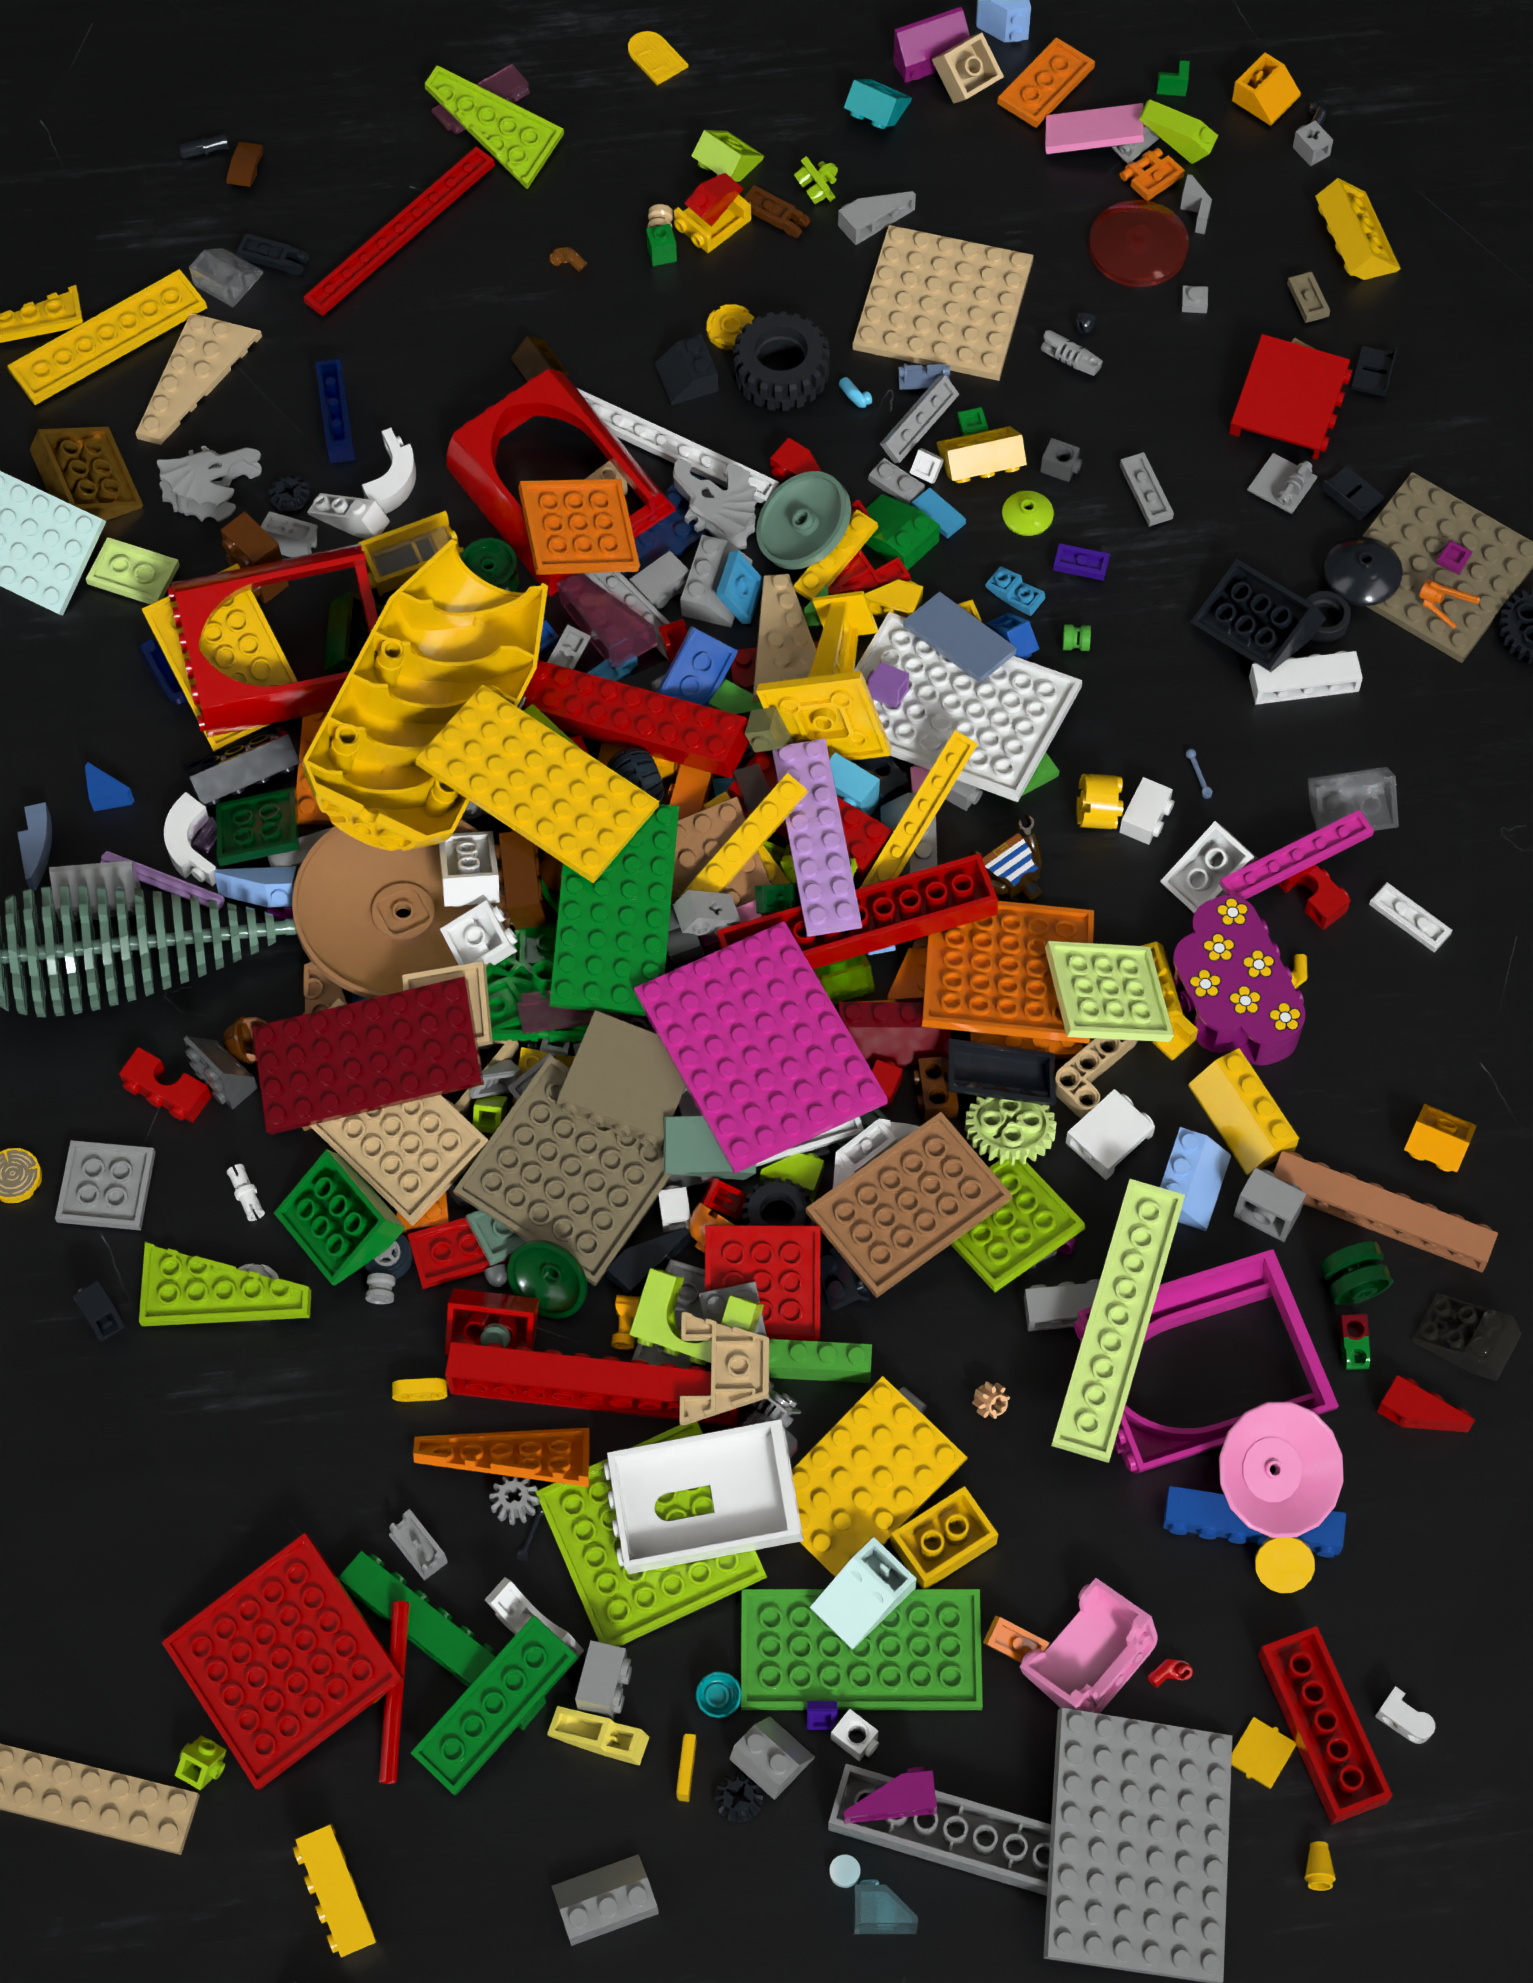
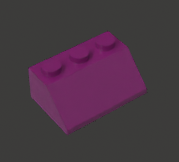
M962 7L895 29L893 62L905 83L938 72L932 59L970 37Z

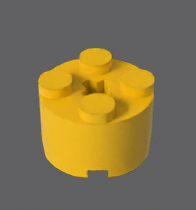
M1099 774L1081 775L1078 789L1083 790H1081L1080 797H1077V823L1080 824L1079 827L1117 828L1118 816H1122L1123 800H1118L1119 793L1122 791V777Z

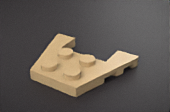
M682 1312V1341H712L711 1395L680 1396V1425H687L769 1398V1337L736 1327L730 1328L717 1324L716 1321L707 1318L704 1320L693 1316L691 1313Z

